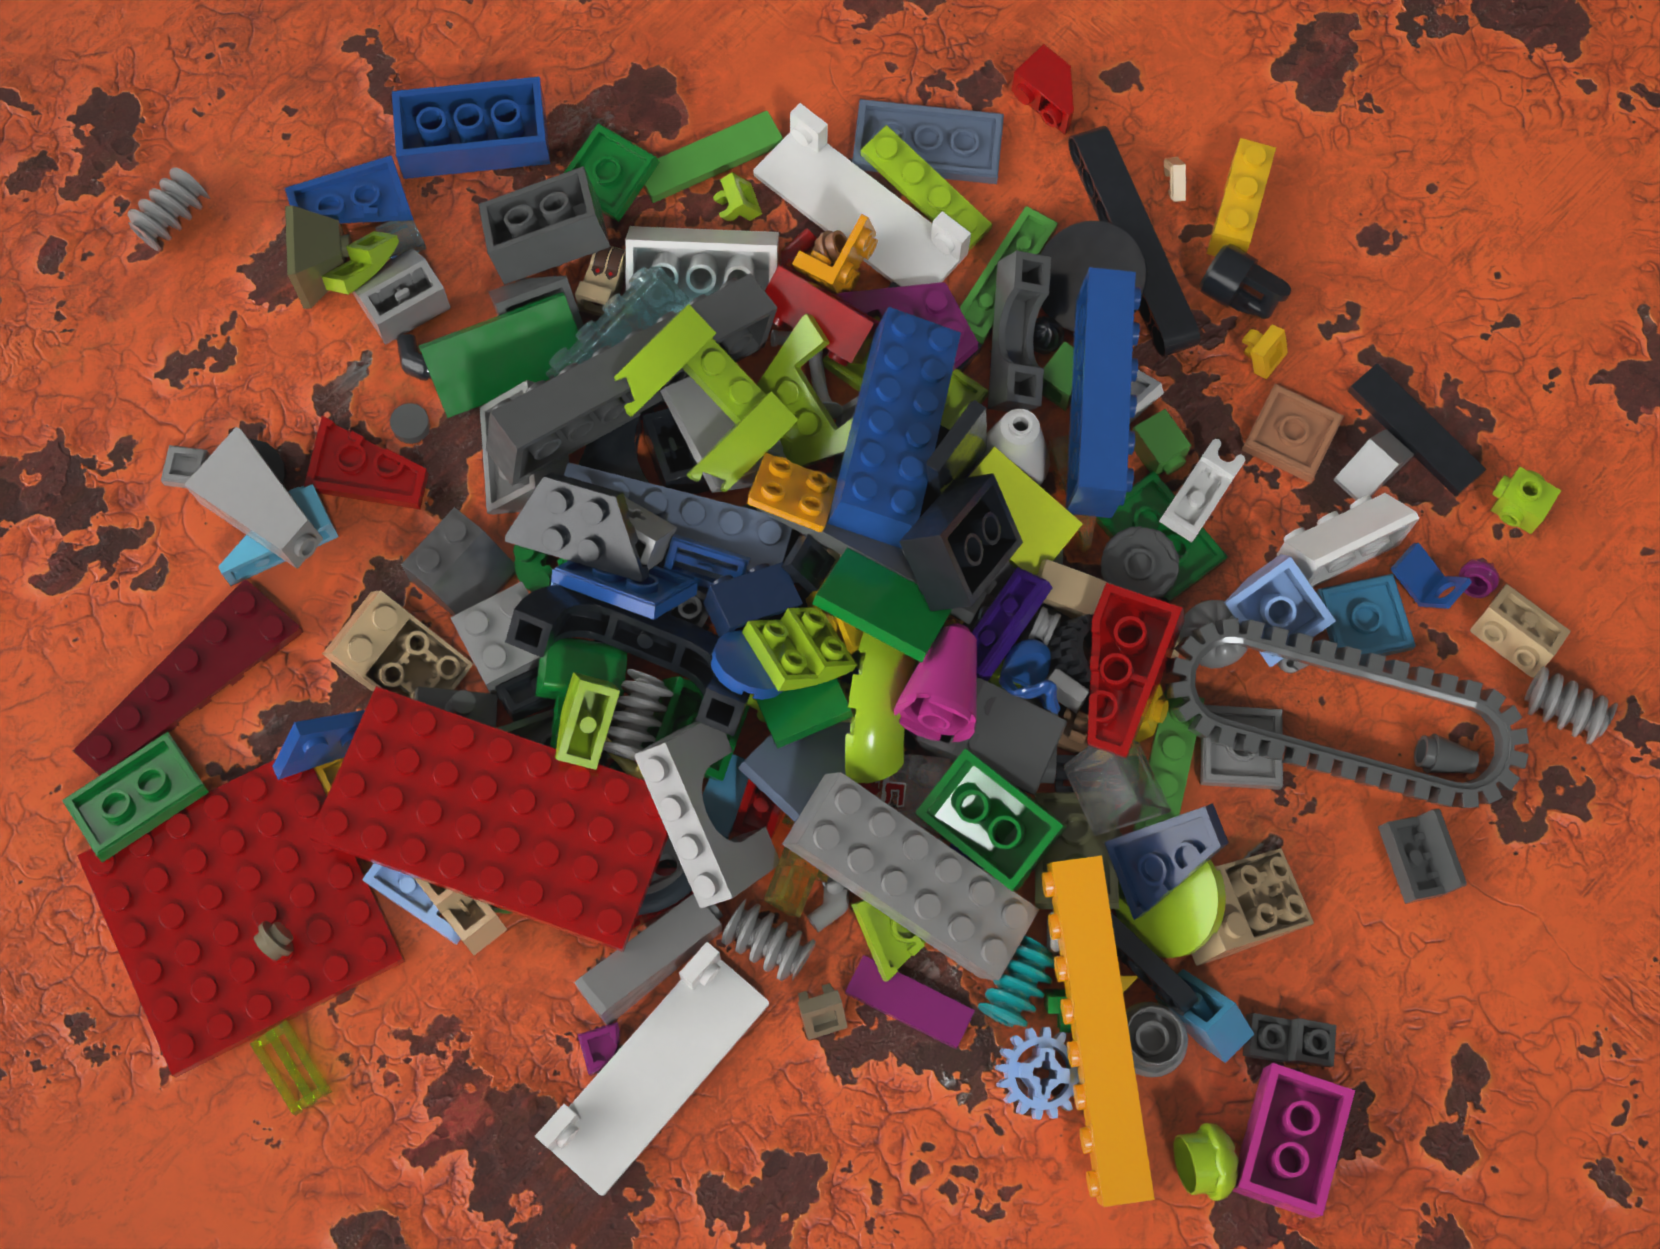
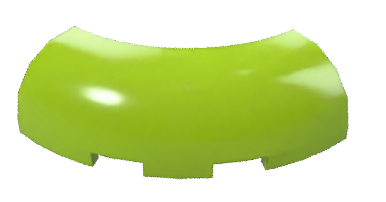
M863 632L859 646V652L863 653L859 664V675L853 674L848 707L855 708L851 718L850 733L846 734L845 774L856 783H872L884 780L897 773L904 764L905 728L899 723L900 713L895 716L894 709L898 698L914 672L917 660Z

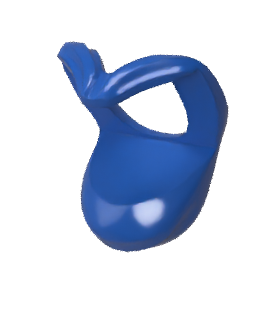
M1026 639L1012 646L1003 662L999 677L1000 685L1013 696L1024 699L1036 697L1042 703L1044 709L1049 710L1051 713L1058 714L1060 711L1057 700V686L1053 681L1046 680L1051 666V652L1044 643L1035 639ZM1014 682L1020 684L1023 688L1018 689Z

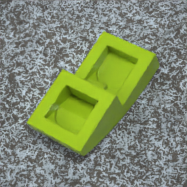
M373 231L347 245L346 248L350 261L321 276L326 290L349 295L360 288L391 257L399 244L398 236Z

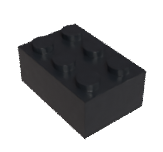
M994 473L953 480L899 541L903 554L910 564L918 582L919 590L924 595L930 611L971 607L1023 543Z

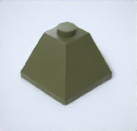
M293 205L285 206L287 275L303 308L309 309L329 291L326 290L321 276L347 262L349 254L346 246L351 244L352 240L350 234L344 235L339 220Z

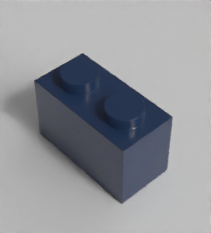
M784 562L769 566L768 563L760 564L750 569L747 574L735 578L732 575H726L718 578L710 585L703 603L719 638L727 632L743 630L748 621L781 620L787 608L802 607L803 602L790 575L781 567Z

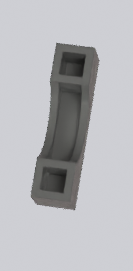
M1015 251L997 263L987 409L1009 412L1014 409L1031 411L1042 406L1044 368L1040 367L1035 360L1033 336L1039 310L1049 295L1051 257Z

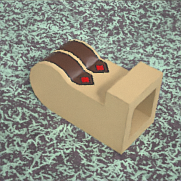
M610 246L592 254L584 280L579 282L575 292L579 311L600 317L604 315L612 316L614 309L611 307L618 300L626 273L625 249ZM592 302L602 304V306L595 305Z

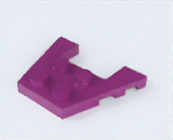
M946 282L834 293L871 317L879 316L880 320L887 308L891 307L961 332L953 371L978 350V341Z

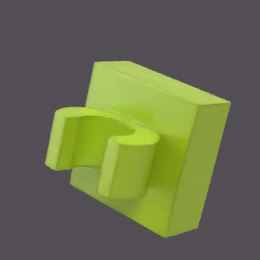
M733 172L720 179L724 190L714 195V201L721 205L729 203L727 209L719 213L721 218L726 221H733L740 215L751 221L762 214L752 184Z

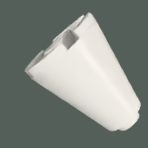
M1011 410L987 432V450L974 468L995 446L1041 486L1049 471L1050 455L1039 421L1028 410Z

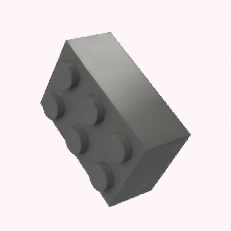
M584 166L478 204L487 252L504 285L610 247L599 198Z

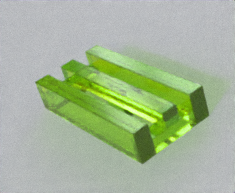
M287 1020L250 1043V1046L293 1115L297 1116L303 1112L305 1107L308 1105L312 1106L318 1102L317 1099L332 1092L292 1025ZM285 1034L317 1088L313 1091L310 1090L280 1041L279 1036ZM267 1044H272L303 1095V1098L300 1100H296L264 1048Z

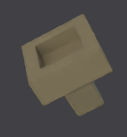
M830 983L822 986L824 994L810 999L807 991L798 993V1006L808 1040L848 1028L839 992L834 990Z

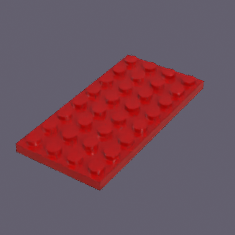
M376 686L309 838L322 845L624 952L669 835L645 780L600 764L594 770L556 760V749Z

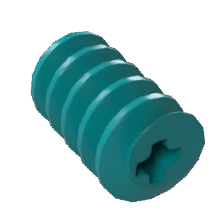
M1028 936L1023 937L1020 943L1022 946H1018L1012 957L1014 960H1010L1004 971L1006 975L1002 974L999 981L993 980L998 989H987L985 996L991 1004L979 1003L978 1005L979 1010L986 1016L1008 1027H1013L1014 1025L1027 1027L1029 1023L1021 1015V1012L1024 1010L1035 1013L1037 1008L1028 999L1030 996L1044 997L1045 994L1037 986V983L1039 981L1051 984L1052 978L1045 972L1046 967L1055 969L1053 953L1041 943Z

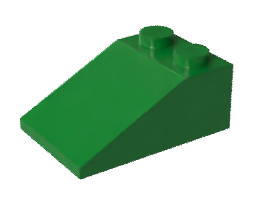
M966 748L915 812L924 822L1012 892L1018 891L1068 827V825Z

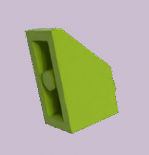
M573 672L561 711L555 755L556 760L594 770L597 769L620 694V690L612 682Z

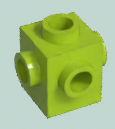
M1519 467L1511 478L1504 475L1492 493L1493 496L1497 497V500L1490 511L1499 515V518L1507 525L1519 527L1532 534L1544 521L1561 490L1546 482L1539 473Z

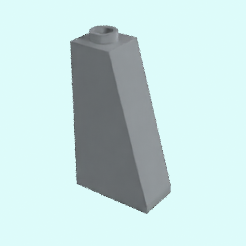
M238 427L232 430L184 484L201 505L297 569L315 552L317 546L323 540L317 529L256 447Z
M693 893L627 943L624 952L616 950L574 983L606 1025L612 1024L695 955L706 942L709 943L723 931L722 924L719 921L723 914L715 904L700 908Z

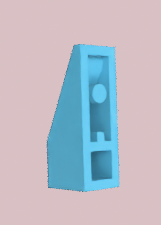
M313 484L307 487H296L288 491L322 536L323 540L318 546L339 537ZM246 535L218 567L221 574L232 586L285 562V560Z

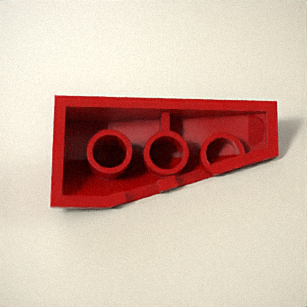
M1109 583L1105 584L1092 617L1087 741L1089 746L1127 759L1185 621L1183 607Z

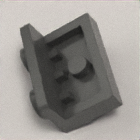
M1440 809L1430 810L1417 817L1389 821L1378 826L1405 904L1441 897L1467 885Z

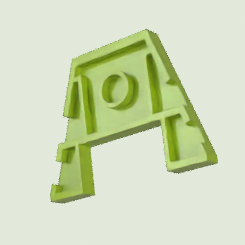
M809 314L801 317L757 383V386L765 394L772 391L798 419L783 435L780 442L782 443L786 458L802 467H808L826 461L827 458L844 453L853 420L852 417L838 428L801 370L803 364L830 344L813 315Z

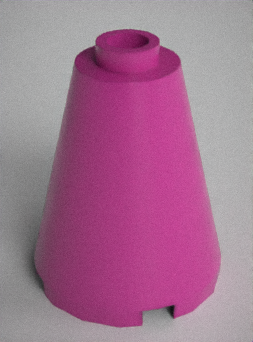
M949 624L942 627L923 662H919L896 702L894 715L896 716L900 713L899 723L903 728L915 735L934 741H940L941 735H954L952 742H961L970 739L975 732L977 725V639L966 626Z

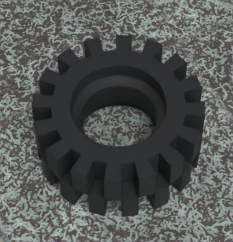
M1087 614L1062 622L1060 624L1061 627L1056 628L1053 632L1057 637L1050 640V646L1056 648V651L1051 652V659L1057 658L1058 664L1053 666L1054 670L1059 669L1086 689L1090 688L1091 670L1090 663L1084 655L1083 640H1086L1092 650L1091 630L1094 614Z

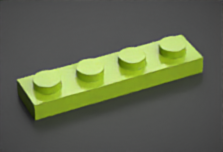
M887 125L861 149V156L931 222L943 211L971 233L969 251L992 229V223Z

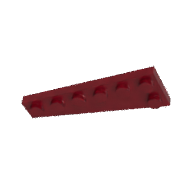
M244 579L73 752L99 776L166 732H171L179 726V721L195 709H202L212 701L210 698L229 684L233 686L244 677L243 674L261 660L263 662L268 660L299 637L304 631L248 580Z

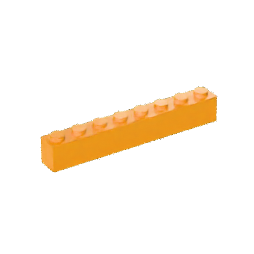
M1102 855L1051 862L1047 864L1048 872L1042 873V886L1045 897H1052L1054 914L1048 915V926L1051 939H1058L1060 956L1054 957V966L1057 981H1064L1067 997L1060 1000L1064 1024H1071L1073 1041L1067 1042V1053L1070 1066L1077 1067L1079 1084L1073 1085V1093L1077 1110L1084 1111L1086 1127L1080 1128V1140L1083 1153H1090L1092 1170L1086 1171L1090 1197H1096L1097 1203L1103 1207L1155 1200Z

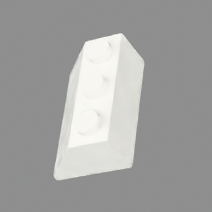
M1386 493L1373 499L1370 495H1366L1352 503L1350 510L1340 515L1337 511H1333L1320 518L1316 522L1317 526L1307 531L1304 527H1300L1287 534L1283 538L1284 543L1277 556L1280 554L1291 556L1310 585L1315 587L1399 546L1420 517L1416 511Z

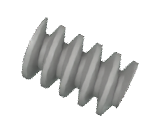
M172 168L169 174L172 180L162 178L159 181L161 190L152 188L148 194L151 201L147 199L139 200L138 206L140 211L130 209L127 214L130 220L128 224L131 229L147 245L158 252L161 250V247L156 238L159 236L170 241L172 237L167 227L170 226L180 231L182 226L177 218L181 216L191 220L192 215L188 207L192 206L201 210L203 206L198 197L201 195L210 199L205 189L190 174L179 168Z
M1543 666L1532 680L1526 692L1524 700L1529 702L1527 714L1532 715L1539 708L1544 709L1543 722L1546 723L1556 715L1558 716L1557 729L1562 730L1570 722L1573 724L1571 736L1577 737L1583 730L1588 731L1586 744L1591 745L1606 731L1616 713L1618 703H1614L1608 708V698L1600 695L1593 701V690L1589 688L1583 689L1578 694L1579 686L1575 681H1570L1563 687L1564 678L1559 673H1556L1548 680L1549 669Z
M627 669V674L635 681L626 680L622 682L621 688L629 696L618 697L617 705L623 711H614L612 721L617 726L609 727L607 737L612 742H605L603 750L625 759L636 760L634 754L644 749L641 746L642 742L656 741V738L647 731L648 727H661L662 725L653 716V713L667 712L668 708L659 701V698L672 697L673 692L659 679L640 671Z
M745 899L724 929L721 942L728 945L737 939L735 948L737 953L742 954L751 947L749 956L751 962L756 963L765 956L763 969L766 972L773 970L779 965L777 978L783 981L793 974V981L808 960L816 941L812 939L804 946H801L802 932L800 930L787 937L788 923L786 921L777 928H773L772 924L775 914L771 912L761 920L758 918L761 905L757 903L747 911L744 909Z

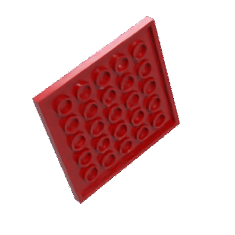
M273 760L209 791V793L104 862L100 861L92 848L77 855L169 1071L174 1077H178L406 962L371 887L362 880L365 874L357 857L314 842L309 838L327 798L314 768L278 780L272 767L275 762ZM267 921L272 924L279 922L293 935L291 943L294 951L289 956H282L279 960H273L259 949L254 941V936L259 932L258 926L262 922Z

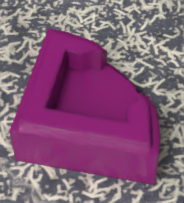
M618 1022L577 1034L589 1076L599 1073L617 1053L620 1043Z

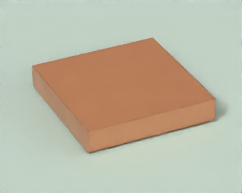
M1274 384L1242 451L1311 483L1344 416L1282 386Z

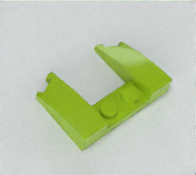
M688 304L614 376L616 382L627 378L634 401L624 405V408L631 417L683 368L735 423L717 444L687 473V476L696 482L701 479L703 472L724 480L720 491L726 492L764 456L765 452L767 453L798 419L772 391L765 394L712 338L716 332Z

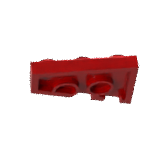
M322 416L304 487L313 484L319 494L421 510L429 473L423 466L387 448L383 449L365 440L364 436L354 431L349 432L335 425L334 421Z

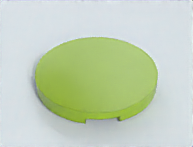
M1211 859L1145 915L1136 920L1132 917L1118 880L1119 909H1114L1117 918L1158 957L1176 958L1196 953L1195 951L1205 945L1213 933H1217L1220 928L1226 904L1225 885L1220 870H1216Z

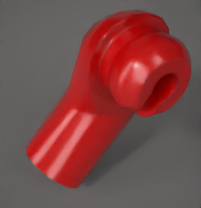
M808 228L804 229L781 250L780 265L795 269L792 263L799 250L806 253L814 246V241L817 238Z

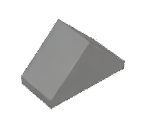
M1385 429L1371 437L1333 481L1355 501L1366 495L1372 497L1414 454Z

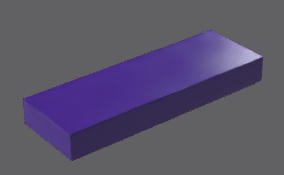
M1019 567L1016 568L971 632L977 639L978 678L987 682L1053 589L1049 581Z

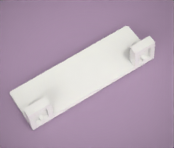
M799 103L790 112V133L754 168V177L824 231L830 230L834 232L839 230L848 239L860 215L863 214L869 217L876 231L875 238L878 239V243L872 256L868 260L864 258L863 261L891 283L895 282L902 287L943 282L968 255L971 233L943 211L932 223L830 146L827 143L828 124Z
M708 942L700 948L679 972L681 980L573 1103L569 1107L563 1104L535 1135L543 1145L551 1150L601 1196H604L769 1006V1001L722 961L720 952Z

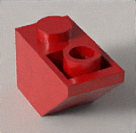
M1043 44L1014 71L1011 91L1018 101L1024 105H1029L1037 111L1047 125L1056 127L1063 134H1066L1070 130L1074 113L1071 65Z

